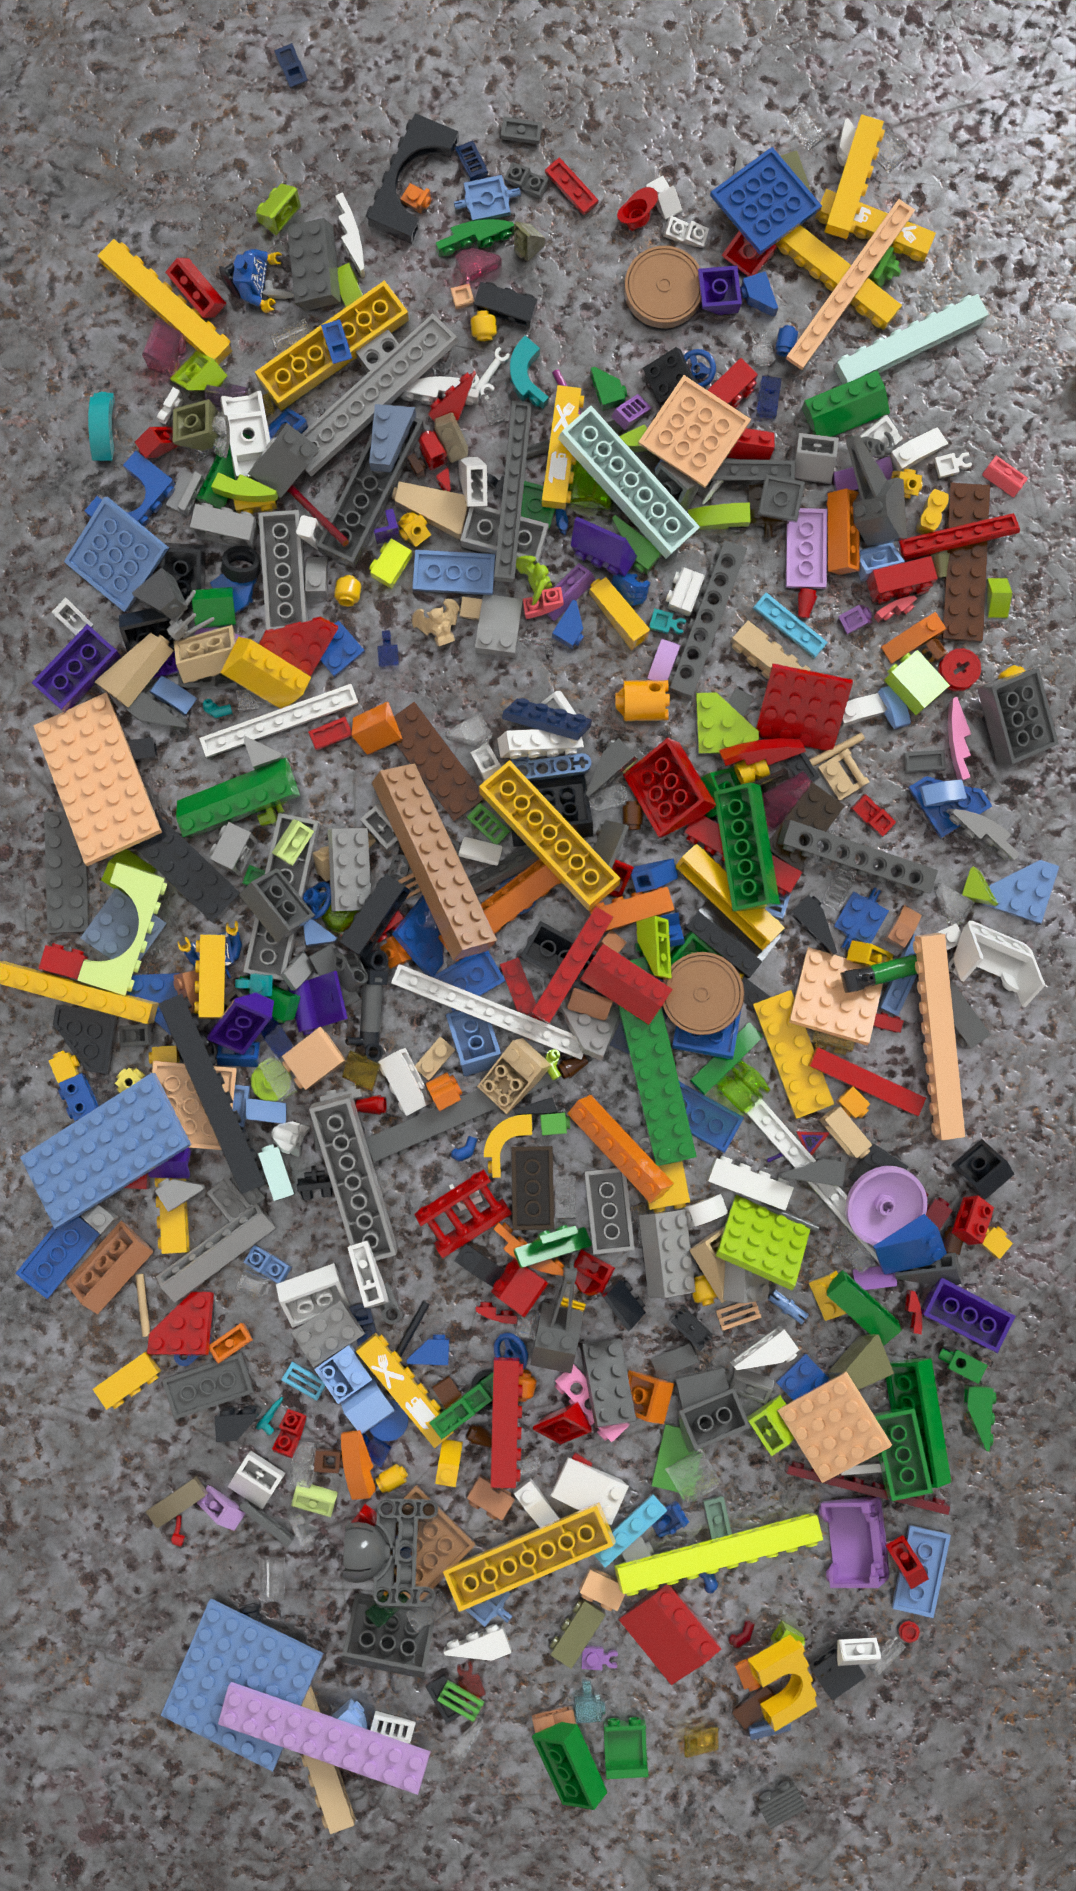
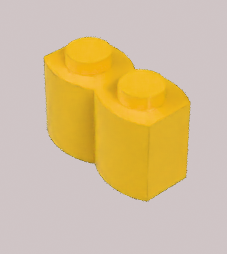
M937 489L931 492L924 503L923 514L916 525L918 533L927 534L935 532L942 519V512L948 504L949 496L947 493Z

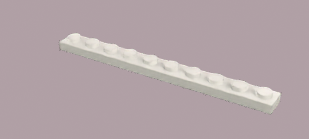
M399 964L391 984L550 1048L557 1049L580 1060L583 1057L584 1053L579 1048V1042L572 1033Z
M761 1098L745 1111L794 1168L816 1161ZM806 1181L879 1264L873 1248L874 1245L860 1239L850 1227L845 1211L847 1195L839 1186Z

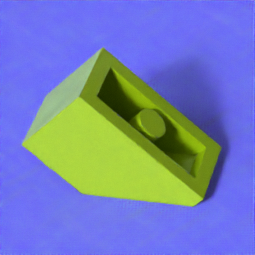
M782 1620L771 1636L773 1644L791 1635L796 1641L799 1640L803 1646L805 1645L803 1634Z

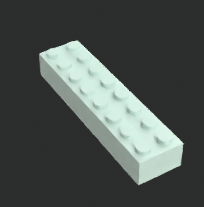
M592 406L588 407L560 433L558 440L665 559L700 528Z

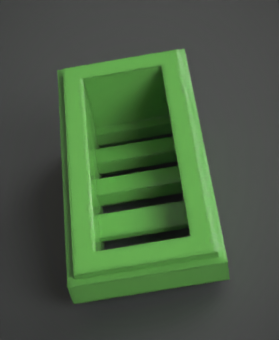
M481 803L467 816V820L493 844L498 845L510 833ZM482 811L484 814L476 821L475 818ZM488 817L490 820L482 827L480 824ZM495 823L496 826L488 833L486 830ZM500 828L502 832L494 838V833Z

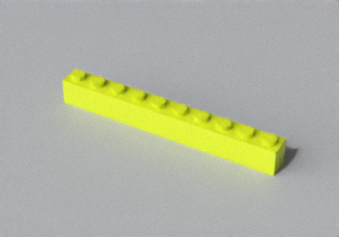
M808 1513L614 1565L620 1591L627 1596L638 1594V1590L644 1588L654 1590L659 1588V1584H676L681 1578L695 1579L699 1577L700 1573L707 1572V1574L719 1572V1568L727 1567V1569L735 1568L744 1561L754 1563L759 1561V1557H776L779 1555L778 1552L786 1550L787 1553L794 1552L803 1545L813 1547L818 1545V1541H822L823 1537L818 1516L814 1513Z

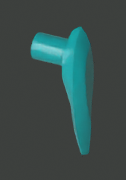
M282 1397L269 1408L257 1423L256 1429H263L268 1436L274 1432L269 1422L282 1403Z

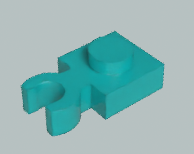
M654 608L649 629L668 634L669 629H672L674 633L682 635L684 630L678 629L677 624L685 625L686 620L683 618L674 620L672 619L674 613Z

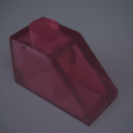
M476 248L464 249L455 256L456 266L466 284L502 267V259L499 255Z

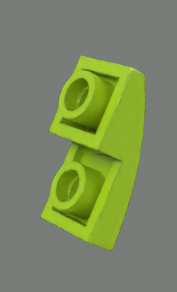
M350 262L337 268L340 295L346 307L363 296Z

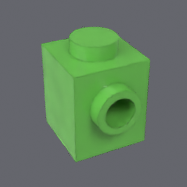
M565 1113L540 1115L542 1135L566 1134L567 1129H570V1117H566Z

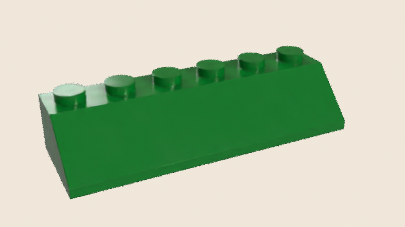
M283 758L177 800L176 820L182 837L192 839L227 825L228 822L238 821L299 797L300 793L288 759Z
M750 782L714 791L733 912L780 905L761 786Z
M914 1358L890 1362L894 1374L886 1377L891 1410L905 1407L915 1408L932 1488H939L952 1483L932 1358Z

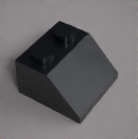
M983 1139L952 1164L954 1170L971 1190L984 1200L1015 1175L1008 1161Z
M872 1144L868 1148L870 1152L863 1158H860L848 1178L856 1182L863 1174L877 1167L897 1166L907 1170L909 1166L876 1144Z

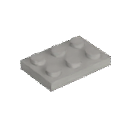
M343 1299L291 1332L313 1367L365 1334Z

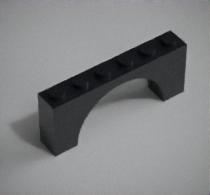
M416 113L413 119L408 120L406 125L407 132L404 137L400 138L398 143V152L392 155L390 160L391 167L389 171H385L382 178V187L376 190L374 195L375 202L373 206H369L366 213L370 227L410 244L413 243L419 230V218L410 214L398 199L396 188L399 177L411 162L420 157L444 155L451 158L459 142V131Z

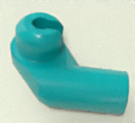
M205 699L203 701L204 711L214 718L233 714L230 704L220 707L212 699Z

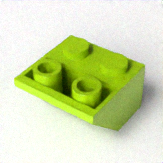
M780 1395L747 1416L749 1424L771 1456L788 1446L795 1439L777 1411L786 1405Z

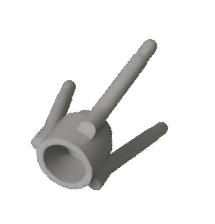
M195 590L186 599L187 606L196 594ZM181 613L177 618L169 622L171 625L167 628V631L176 641H179L182 637L186 639L193 632L214 621V617L189 629L187 624L196 617V614L193 613L185 621L181 619L178 621L183 614Z

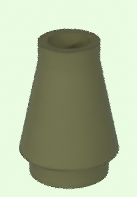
M948 550L930 555L932 556L937 578L947 577L950 555Z

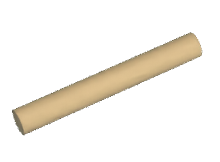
M859 733L834 746V750L825 751L809 759V761L815 766L865 740V737L862 733Z
M137 1274L135 1278L142 1337L149 1336L150 1325L144 1274Z

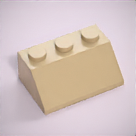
M232 625L174 641L176 665L183 683L216 676L221 672L236 642Z

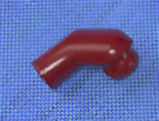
M745 1620L742 1632L738 1635L731 1634L728 1640L729 1644L733 1645L734 1648H740L751 1640L755 1623Z

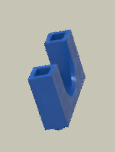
M135 451L123 466L131 476L144 485L146 494L141 506L127 513L145 527L153 512L156 513L160 510L166 497L169 498L174 493L175 483L138 451ZM98 496L84 510L90 519L102 501Z

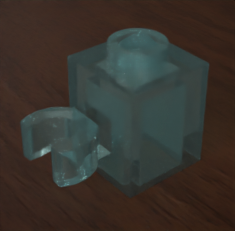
M591 1681L582 1682L583 1696H575L577 1723L602 1722V1715L606 1714L605 1701H601L600 1695H592Z

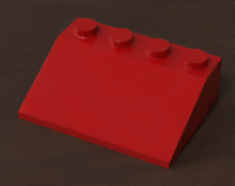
M666 738L623 774L659 838L701 818L716 806L681 744L670 738Z
M667 1583L659 1584V1588L651 1590L618 1618L671 1685L705 1664L721 1650L719 1643L674 1587L667 1585Z

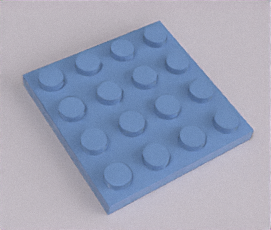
M104 497L64 562L122 611L128 612L136 600L132 592L151 577L169 547L110 498Z

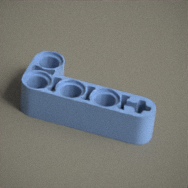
M583 753L530 760L529 757L511 759V762L518 769L525 768L528 771L525 777L529 781L582 775L589 772L591 768L590 757ZM579 760H583L584 763H587L585 764V768H581L580 765H577L579 764ZM571 761H573L574 770H571ZM564 762L568 768L565 771H559L556 766L558 763ZM544 765L548 771L545 774H540L536 770L537 767Z

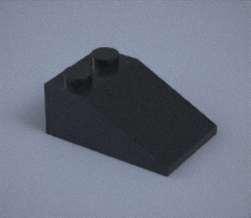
M165 543L169 549L161 560V568L175 578L186 601L192 590L204 589L206 545ZM192 600L187 609H193Z
M619 1278L600 1294L629 1332L646 1313L643 1310L646 1305L639 1296L634 1298L631 1294L633 1288L628 1281L624 1280L622 1282Z

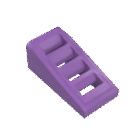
M637 394L616 408L611 417L624 430H627L648 413L652 407Z

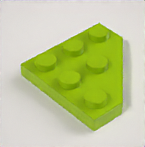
M717 692L696 693L698 754H720L719 750L759 740L758 730Z

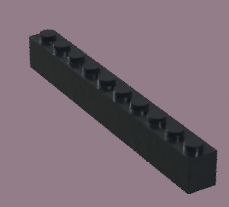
M181 993L158 1003L240 1193L244 1194L264 1185L263 1180L266 1179L263 1168H258L255 1161L258 1160L254 1148L249 1149L247 1144L250 1141L246 1130H241L239 1122H242L237 1110H232L230 1105L233 1103L229 1091L225 1092L222 1087L225 1081L221 1073H216L214 1066L217 1063L212 1053L208 1055L205 1047L209 1045L204 1034L200 1035L197 1030L200 1024L196 1015L191 1016L189 1009L192 1006L188 997H183Z

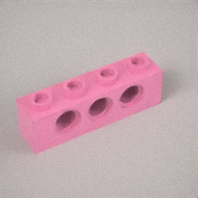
M573 1364L572 1373L561 1372L554 1378L557 1383L555 1387L562 1395L566 1393L571 1398L569 1400L570 1404L579 1403L589 1424L592 1425L594 1423L592 1408H587L584 1405L585 1401L590 1398L586 1376ZM573 1383H580L582 1385V1390L579 1393H573L570 1390ZM630 1424L600 1427L597 1433L605 1441L609 1439L613 1442Z

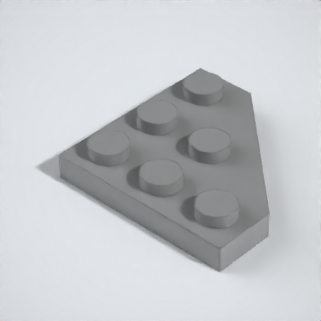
M570 989L558 1009L565 1016L566 1024L572 1035L577 1038L581 1052L602 1060L618 1020L619 1010L611 1006L605 1021L569 1010L567 1006L573 992Z

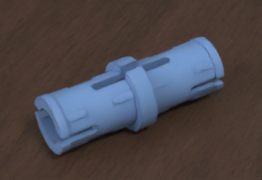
M775 1289L772 1293L778 1299L770 1295L768 1300L782 1309V1313L790 1315L799 1324H803V1318L807 1319L809 1314L794 1304L795 1301L792 1299L788 1300Z

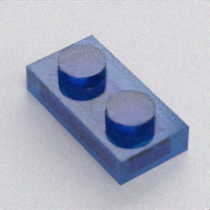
M762 375L756 416L776 419L782 378Z
M272 1016L260 1033L276 1058L279 1059L291 1050L294 1045L280 1023L275 1021Z

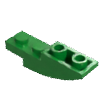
M487 219L453 226L450 228L451 236L436 242V251L438 256L442 257L450 256L460 248H469L473 243H476L478 249L482 247L488 248L496 241L509 239L514 234V224L505 220Z

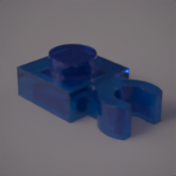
M362 1434L371 1461L382 1467L392 1447L376 1437L370 1441L366 1434Z

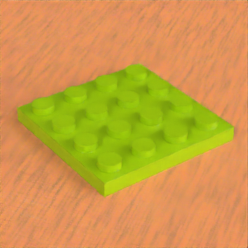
M735 1195L716 1257L793 1290L796 1286L810 1229L801 1223H795L783 1215H777L759 1204Z

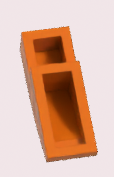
M360 1430L342 1432V1461L351 1499H368L377 1489L370 1472L374 1466Z

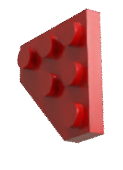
M320 616L312 618L310 621L302 623L300 621L285 625L283 628L265 630L258 644L311 676L337 632L338 625Z
M191 1292L149 1333L147 1354L208 1355L214 1293Z

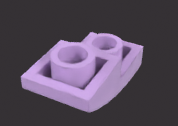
M661 639L648 679L669 680L681 645Z

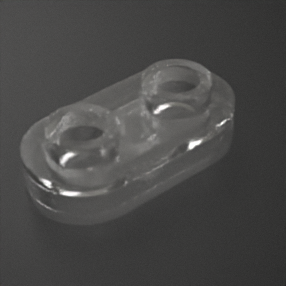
M622 785L604 788L592 799L589 797L590 807L594 811L600 812L621 806L628 799V790ZM620 793L622 798L616 799L614 794ZM597 798L602 800L603 803L601 805L595 803Z
M294 1511L288 1515V1520L302 1549L307 1553L314 1549L313 1544L316 1541L313 1534L307 1532L304 1526L306 1521L302 1513L298 1514Z

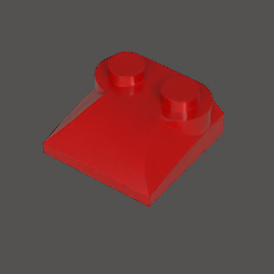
M738 231L721 256L734 266H737L739 270L749 277L758 274L767 260L773 256L778 246L774 244L759 255L743 234Z

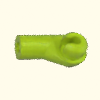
M557 1049L549 1050L545 1057L552 1065L547 1072L553 1081L562 1076L556 1067L560 1057V1052Z

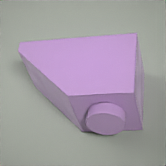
M208 1485L206 1487L208 1494L200 1499L197 1504L217 1525L234 1531L244 1517L245 1512L239 1508L240 1506L236 1502Z

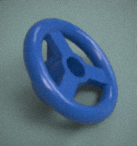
M694 349L687 352L684 358L686 362L690 358L693 376L697 379H704L708 374L706 380L698 383V385L705 388L714 379L716 373L715 360L709 352L702 349ZM696 355L705 357L710 364V368L698 362ZM700 367V371L696 373V368Z
M319 882L304 893L303 901L309 908L311 906V910L315 915L312 919L321 917L331 905V886L328 882ZM321 888H326L327 890L321 893L318 892V890ZM326 899L324 905H323L322 908L319 910L320 905H321V904L323 903V901Z
M512 1333L499 1335L494 1343L495 1357H502L500 1344L504 1340L506 1349L503 1357L519 1358L520 1364H523L524 1369L528 1362V1352L523 1341Z

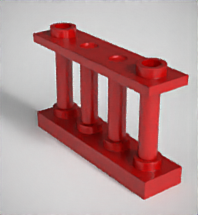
M484 1169L474 1173L471 1178L429 1205L421 1207L414 1214L419 1225L423 1226L427 1223L438 1240L434 1242V1245L442 1259L512 1214L503 1198L496 1201L487 1187L491 1180ZM477 1190L481 1191L490 1205L481 1213L469 1197ZM460 1201L464 1203L473 1217L464 1224L461 1223L451 1208ZM445 1212L455 1227L453 1231L446 1235L434 1220L435 1217Z

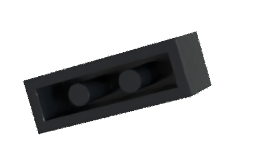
M480 282L474 301V312L489 311V314L494 315L497 319L531 328L537 309V299L533 295L527 293L519 294L511 288L503 289L491 282Z

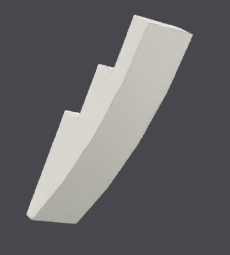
M340 193L335 197L337 206L342 212V215L338 216L339 224L345 233L341 237L342 245L361 278L365 277L364 256L359 231L352 211L343 193Z

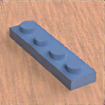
M912 935L901 957L915 953L913 942L917 935ZM917 974L890 981L878 1008L894 1016H899Z

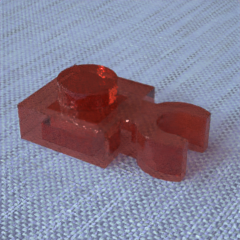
M470 1660L467 1661L469 1669L466 1671L462 1670L460 1664H458L457 1672L460 1676H463V1679L459 1680L460 1687L476 1697L486 1695L479 1673L472 1674V1662Z

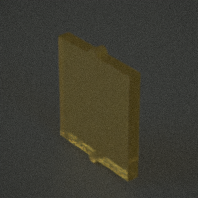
M350 1050L342 1077L355 1083L356 1086L360 1085L372 1091L381 1064L368 1059L367 1056H361Z

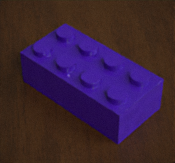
M86 624L31 683L65 713L73 708L95 684V681L121 655L93 628Z

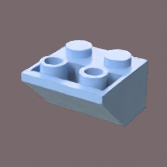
M351 1343L314 1369L338 1404L374 1378Z

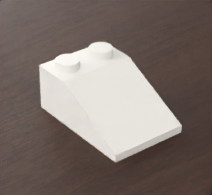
M778 1326L730 1363L736 1370L783 1363L785 1360L790 1362L797 1356L796 1352L799 1349L785 1329Z
M567 1457L550 1496L579 1511L599 1502L608 1524L612 1525L629 1486L617 1477Z

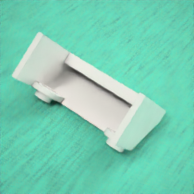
M969 921L963 927L953 957L960 980L964 982L976 967L1000 976L1003 987L1008 991L1016 992L1021 1005L1026 1007L1045 986L1032 950L1023 942L974 921Z

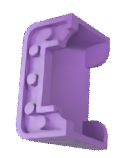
M869 1496L822 1502L819 1507L820 1518H823L824 1522L829 1524L833 1563L826 1570V1578L830 1583V1588H879L889 1578V1562L885 1546L886 1536L881 1499Z

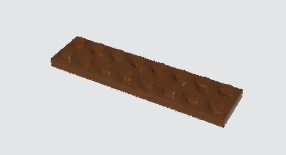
M952 482L949 484L947 529L989 519L990 485ZM988 541L948 550L950 555L947 577L944 580L942 621L946 630L942 633V640L979 643L983 641Z

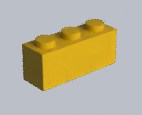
M146 1351L93 1388V1391L106 1410L111 1406L113 1409H116L124 1403L123 1398L128 1394L131 1397L141 1391L139 1386L145 1382L149 1385L158 1379L157 1374L161 1372V1369Z

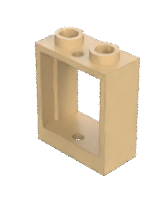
M841 1106L832 1108L819 1119L850 1158H863L870 1152L868 1148L872 1144Z

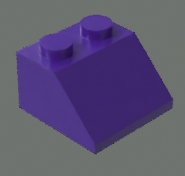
M726 266L698 269L702 309L718 315L739 313L742 299L738 267Z

